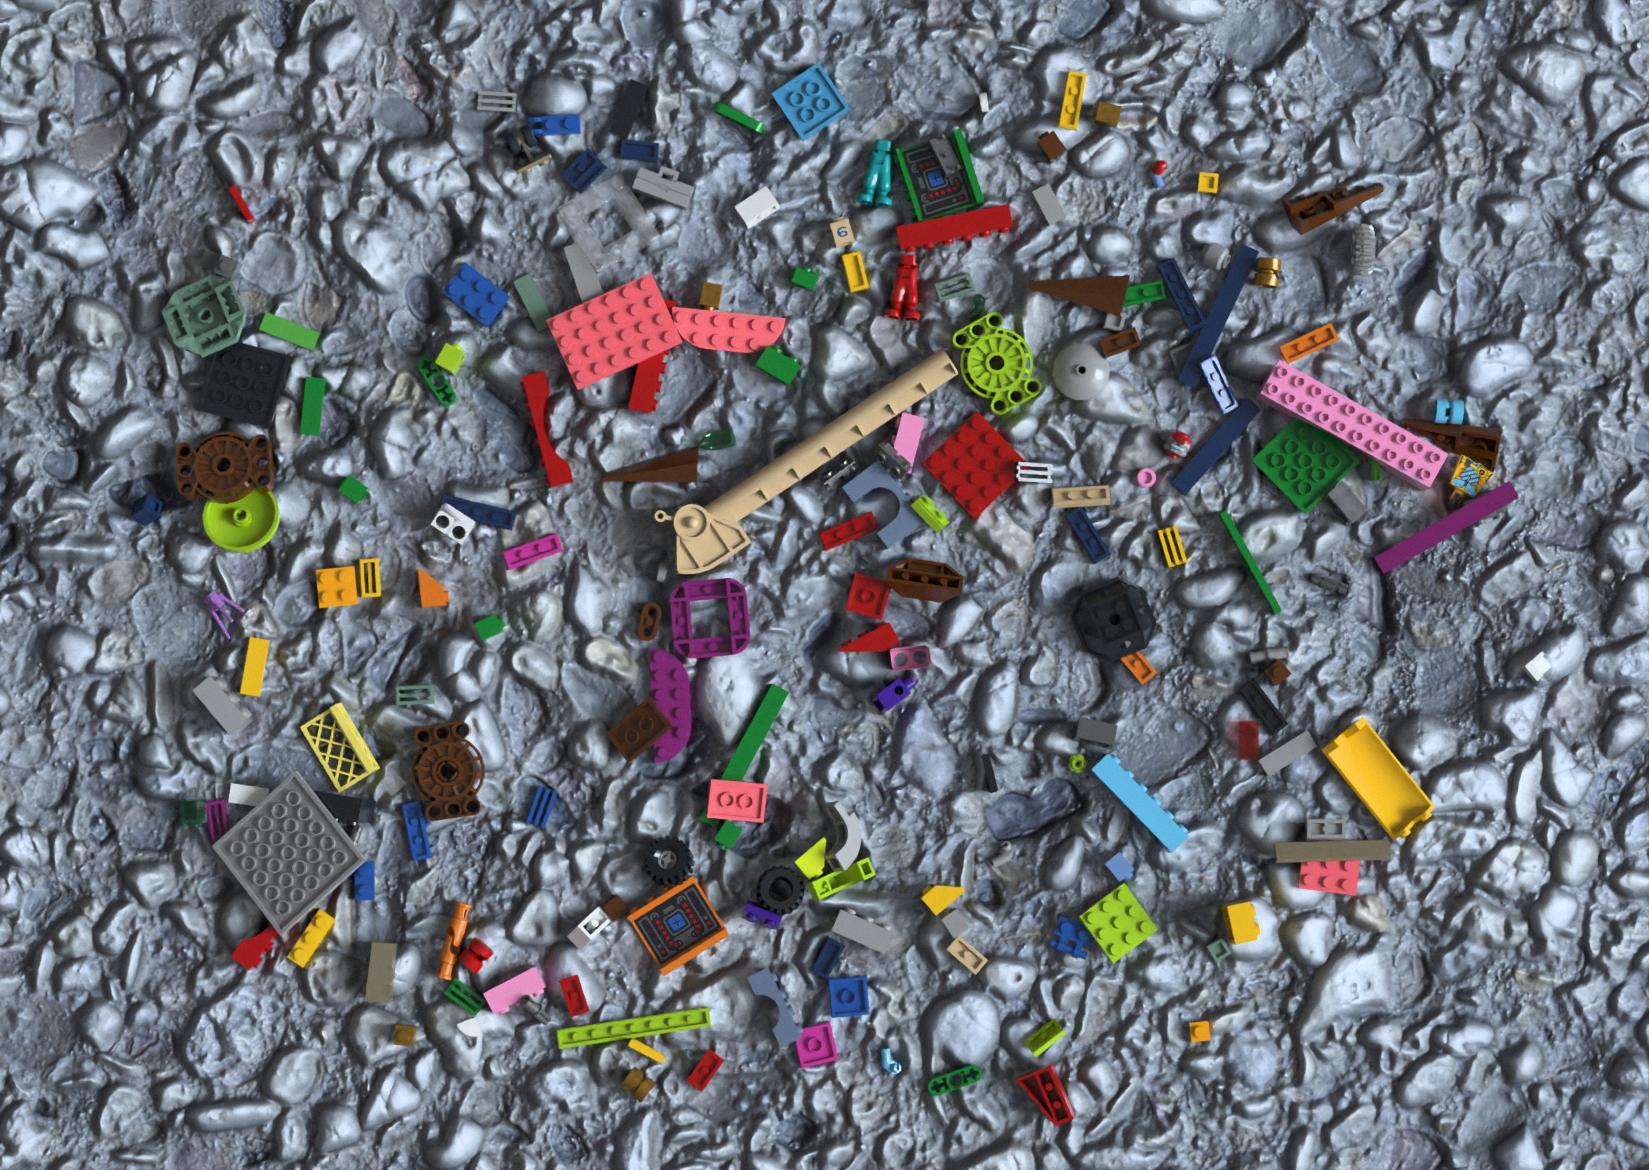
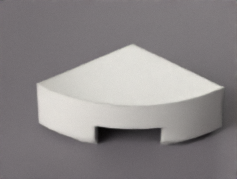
M476 1017L457 1024L458 1028L468 1036L477 1037L482 1035Z

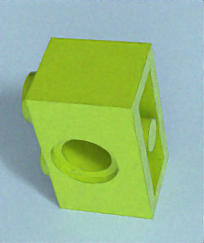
M453 342L451 345L446 343L435 363L438 367L456 376L467 356L463 353L464 349Z

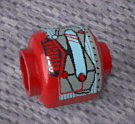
M1179 430L1169 433L1163 446L1168 451L1167 456L1176 460L1178 457H1186L1192 445V441L1189 439L1190 436Z

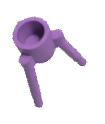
M213 591L204 599V602L207 604L206 608L211 612L226 638L230 639V635L215 611L219 610L230 622H233L230 615L222 608L224 605L222 601L241 612H244V609L226 598L222 593L218 595Z

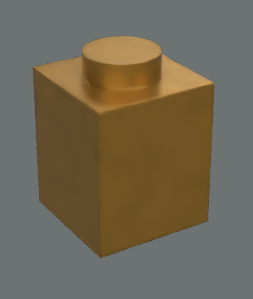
M1100 101L1098 106H1094L1092 117L1095 118L1094 123L1117 128L1122 106Z
M709 282L703 283L699 303L703 310H719L723 285Z
M396 1024L393 1044L413 1047L416 1041L417 1026Z

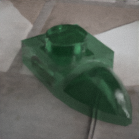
M729 427L711 432L703 437L697 446L710 451L737 446L733 428Z

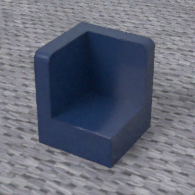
M147 493L134 502L130 517L147 526L160 517L163 502Z

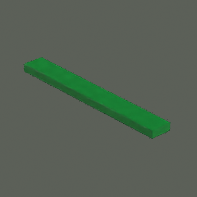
M772 683L723 773L722 780L742 781L789 694L788 691ZM706 805L699 819L716 828L721 819L707 818Z

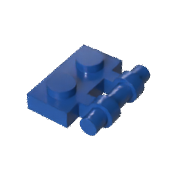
M1060 915L1054 930V934L1059 935L1060 939L1059 941L1051 939L1049 946L1055 948V951L1060 953L1063 951L1071 954L1073 958L1077 959L1079 957L1085 960L1088 953L1082 951L1081 948L1082 945L1091 946L1092 936L1082 923ZM1066 938L1077 942L1075 948L1065 944Z

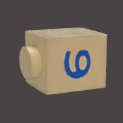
M843 217L832 220L833 223L830 224V229L836 248L855 243L849 220Z

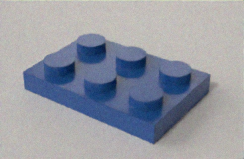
M466 262L442 291L443 294L486 327L491 324L511 298Z

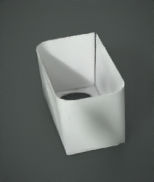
M444 503L435 514L430 525L461 545L473 530L476 522L451 505ZM441 515L446 516L449 519L448 527L436 521L437 517ZM454 527H463L466 532L465 536L461 538L452 532Z

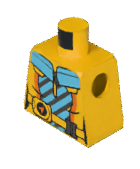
M1464 455L1459 456L1448 482V485L1455 489L1450 499L1460 504L1464 496L1473 498L1494 473Z

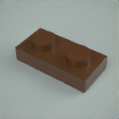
M1135 327L1099 340L1105 359L1142 345Z

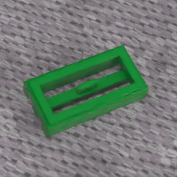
M455 978L444 993L474 1016L478 1014L487 1002L486 999L457 978ZM458 984L459 986H461L463 989H465L467 992H469L471 995H473L475 998L481 1001V1003H476L470 997H468L459 989H457L455 985ZM453 990L466 1001H468L470 1004H472L474 1007H476V1010H473L471 1007H469L467 1004H465L463 1001H461L459 998L453 995L451 991Z

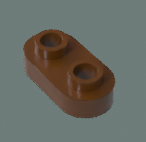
M655 603L646 604L642 610L638 635L645 641L653 640L657 635L662 611ZM650 609L656 611L654 616H649L648 612ZM645 628L651 629L649 635L644 633Z

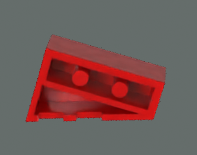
M1053 1062L1017 1076L1015 1081L1021 1085L1028 1096L1035 1101L1055 1126L1074 1119L1075 1113Z

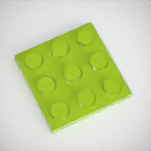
M1122 883L1078 916L1111 964H1114L1158 930L1125 883Z

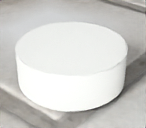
M980 93L981 112H989L987 93Z

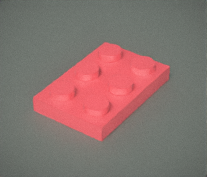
M710 778L706 817L763 823L768 784Z
M1360 861L1301 862L1298 888L1356 896Z

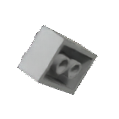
M209 676L192 691L229 735H236L253 721L250 717L252 713L246 706L243 707L238 703L240 699L233 691L230 692L226 689L228 685L221 677Z

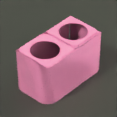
M927 645L890 650L893 671L925 668L931 664L930 649ZM916 651H923L926 654L927 659L923 664L914 662L913 655ZM898 653L905 654L908 659L906 665L902 667L897 666L894 662V657Z

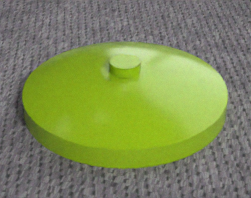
M257 487L245 498L237 502L220 504L207 500L203 510V525L208 537L217 547L231 553H247L259 549L274 536L280 522V508L275 496L271 491L263 493Z

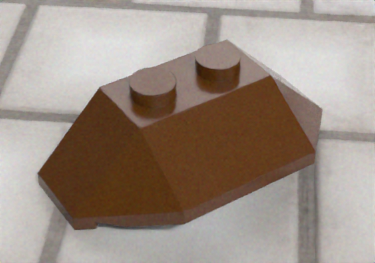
M906 558L887 566L885 583L902 597L941 603L961 595L964 576L958 574L946 563Z

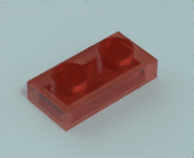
M1238 721L1239 760L1259 759L1258 721Z

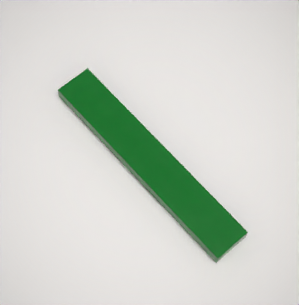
M1226 510L1221 512L1218 516L1272 614H1278L1282 609Z

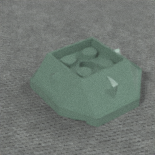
M208 276L175 291L167 306L162 310V315L175 346L202 358L237 343L247 316L232 280H224L214 276Z

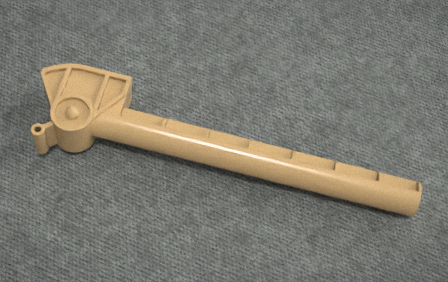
M938 350L705 507L696 504H685L680 506L673 516L666 515L662 510L655 511L653 517L656 521L663 522L665 519L672 521V527L675 532L676 571L679 574L705 572L750 544L751 541L738 523L739 520L957 376L958 371L944 350Z

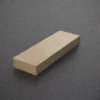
M1109 485L1051 489L1053 508L1110 505Z

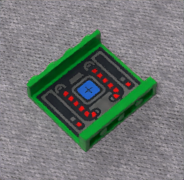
M961 128L953 130V133L946 135L962 167L961 171L947 178L944 177L928 145L929 141L901 150L899 148L895 149L893 159L895 165L900 166L901 173H898L901 184L905 183L907 191H904L907 202L911 201L912 203L911 215L913 220L917 219V222L936 219L984 203Z

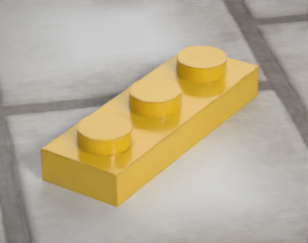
M319 909L287 958L304 968L336 919L322 909Z

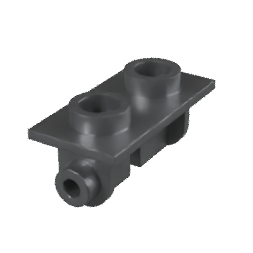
M882 442L881 445L877 446L873 455L893 475L901 480L905 473L911 470V463L902 455L895 458L894 456L898 451L889 443Z
M851 457L843 458L835 468L825 471L819 480L824 484L828 492L830 490L834 491L843 484L840 479L842 475L847 481L857 474L859 468Z

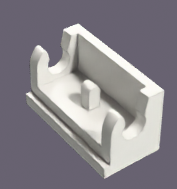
M765 186L736 205L735 209L749 229L780 209L770 190Z

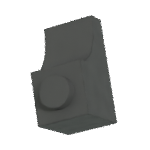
M206 249L199 267L235 282L242 264L225 255Z

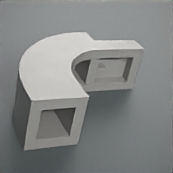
M840 801L828 802L823 807L836 827L837 838L833 848L824 857L834 872L845 871L854 862L860 849V824L854 812L847 813Z

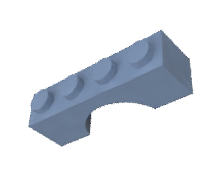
M767 967L747 977L756 996H768L778 1005L780 1016L777 1025L772 1031L780 1047L783 1048L803 1038L801 1033L804 1031L800 1023H795L792 1017L795 1015L791 1004L787 1006L784 1000L787 996L783 988H778L775 982L778 978L774 970L770 971Z

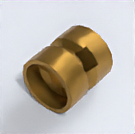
M1258 257L1256 263L1258 273H1255L1253 285L1264 288H1278L1280 277L1277 273L1281 271L1282 261L1274 258Z
M635 1066L620 1086L627 1092L632 1091L634 1098L641 1103L656 1082L649 1077L644 1078L643 1072Z

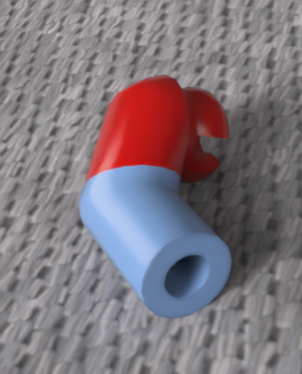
M1164 160L1156 161L1150 171L1155 189L1164 186L1161 175L1168 167L1167 162Z

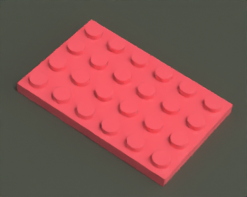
M651 273L546 320L578 390L683 343Z

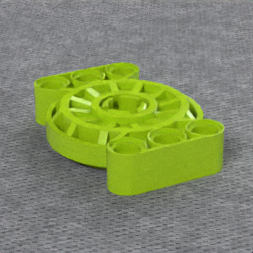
M991 312L957 331L952 338V344L956 349L963 350L960 368L966 385L978 396L992 400L990 405L991 412L996 416H1001L1038 395L1041 390V383L1035 378H1030L1033 359L1028 344L1014 331L1001 328L1003 323L1002 315L998 312ZM991 317L999 319L997 326L990 325L989 319ZM975 326H979L982 328L983 333L979 336L974 335L972 329ZM1007 333L1014 336L1018 340L1016 341L1012 337L1008 336ZM957 336H964L966 343L959 345L955 339ZM1020 343L1023 344V346L1025 347L1027 353L1024 352V350H1023V348L1021 347ZM992 357L1003 359L1004 366L1001 370H994L990 367L989 361ZM964 358L967 359V369L965 370L963 366ZM1027 358H1029L1030 363L1029 370L1026 369ZM967 374L969 375L970 380L973 382L972 385H971L970 382L967 380V377H966ZM1029 383L1036 384L1037 391H1028L1027 385ZM977 387V388H979L981 391L986 392V395L983 394V393H981V392H979V391L976 390L975 388ZM1013 392H1017L1020 394L1021 400L1014 402L1011 400L1010 395ZM1002 402L1004 404V409L1002 411H996L994 409V403Z

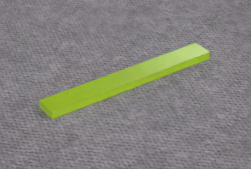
M709 1007L556 1029L558 1049L711 1026Z

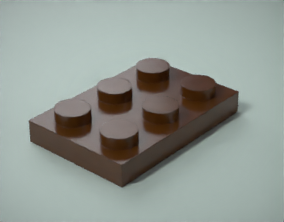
M648 697L606 734L628 763H632L669 732L673 726L653 699Z

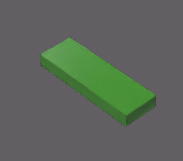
M268 312L265 313L259 328L260 331L312 351L320 335L319 332Z

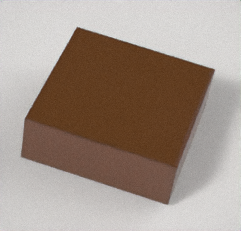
M618 895L603 906L614 922L629 911V908Z

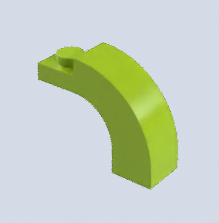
M869 857L851 864L845 871L832 872L808 883L807 886L814 902L876 874Z

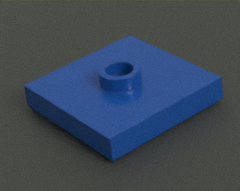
M866 976L828 979L831 1018L870 1014Z

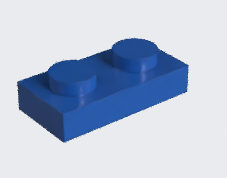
M365 861L355 870V900H375V861Z

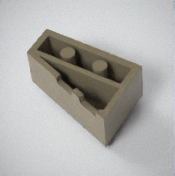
M373 941L372 945L368 946L370 962L366 968V976L368 978L364 991L365 1001L380 1003L393 1001L397 943Z

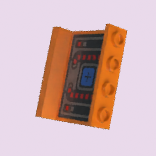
M694 876L688 880L684 878L682 880L683 884L677 885L674 888L668 886V888L662 890L663 895L658 898L655 895L645 901L647 905L641 909L639 905L629 911L630 915L627 917L656 961L663 976L730 935Z

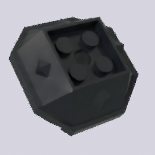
M1120 577L1083 590L1071 615L1084 651L1108 662L1116 661L1147 648L1157 624L1143 588ZM1112 614L1119 616L1120 621L1117 625H1113L1109 621Z

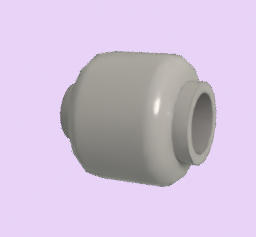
M1212 242L1209 246L1205 245L1201 252L1203 264L1215 270L1226 268L1231 258L1228 248L1216 242Z

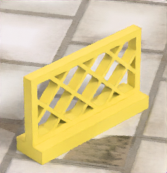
M342 703L333 705L330 709L300 727L339 793L380 769ZM330 713L334 718L333 727L323 724L325 716ZM312 724L319 726L317 736L310 735L307 727ZM323 727L332 729L330 740L321 738ZM335 730L343 733V743L333 741ZM320 740L329 743L327 753L319 750ZM332 744L342 746L340 756L330 754ZM345 747L352 748L354 752L353 759L343 757ZM329 757L339 759L337 769L330 768L328 765ZM342 760L352 762L349 773L340 770ZM355 763L362 765L365 773L362 775L353 774ZM339 773L349 776L347 784L342 787L338 782Z

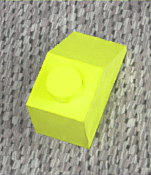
M825 837L795 861L796 865L809 880L812 877L815 880L824 873L821 869L824 868Z

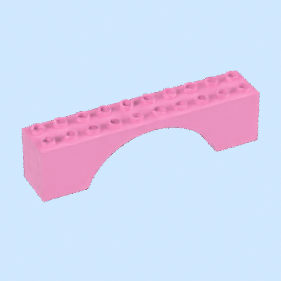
M1278 360L1273 365L1255 397L1288 417L1311 424L1345 441L1374 459L1390 474L1421 491L1430 488L1448 456L1446 452L1281 360Z

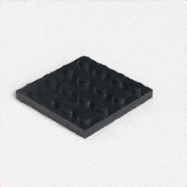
M241 342L234 343L212 353L196 410L271 430L291 356Z

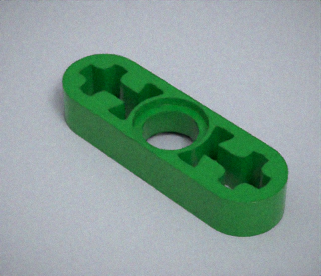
M716 101L712 108V111L754 133L761 135L765 127L763 123L721 102Z
M431 357L421 358L418 362V368L439 401L444 406L454 405L457 400L456 393L438 365ZM423 362H432L430 368L433 372L436 369L438 372L431 374L428 378L427 375H429L430 372L426 368H422L424 366ZM436 376H440L443 379V383L439 387H435L432 384V380ZM447 385L448 388H446L445 391L449 395H453L451 396L452 401H443V399L445 398L444 394L442 393V391L438 394L437 391L444 389V387Z
M972 1064L934 1077L928 1082V1090L932 1095L938 1096L975 1083L982 1076L981 1069L977 1065ZM971 1068L974 1071L978 1070L975 1079L969 1076L966 1077L967 1082L963 1083L961 1071H964V1075L970 1073L969 1069ZM954 1074L960 1077V1083L956 1086L949 1083L950 1076ZM946 1077L948 1089H945V1085L939 1087L940 1091L938 1092L935 1089H931L934 1081L940 1084L943 1083L942 1078Z

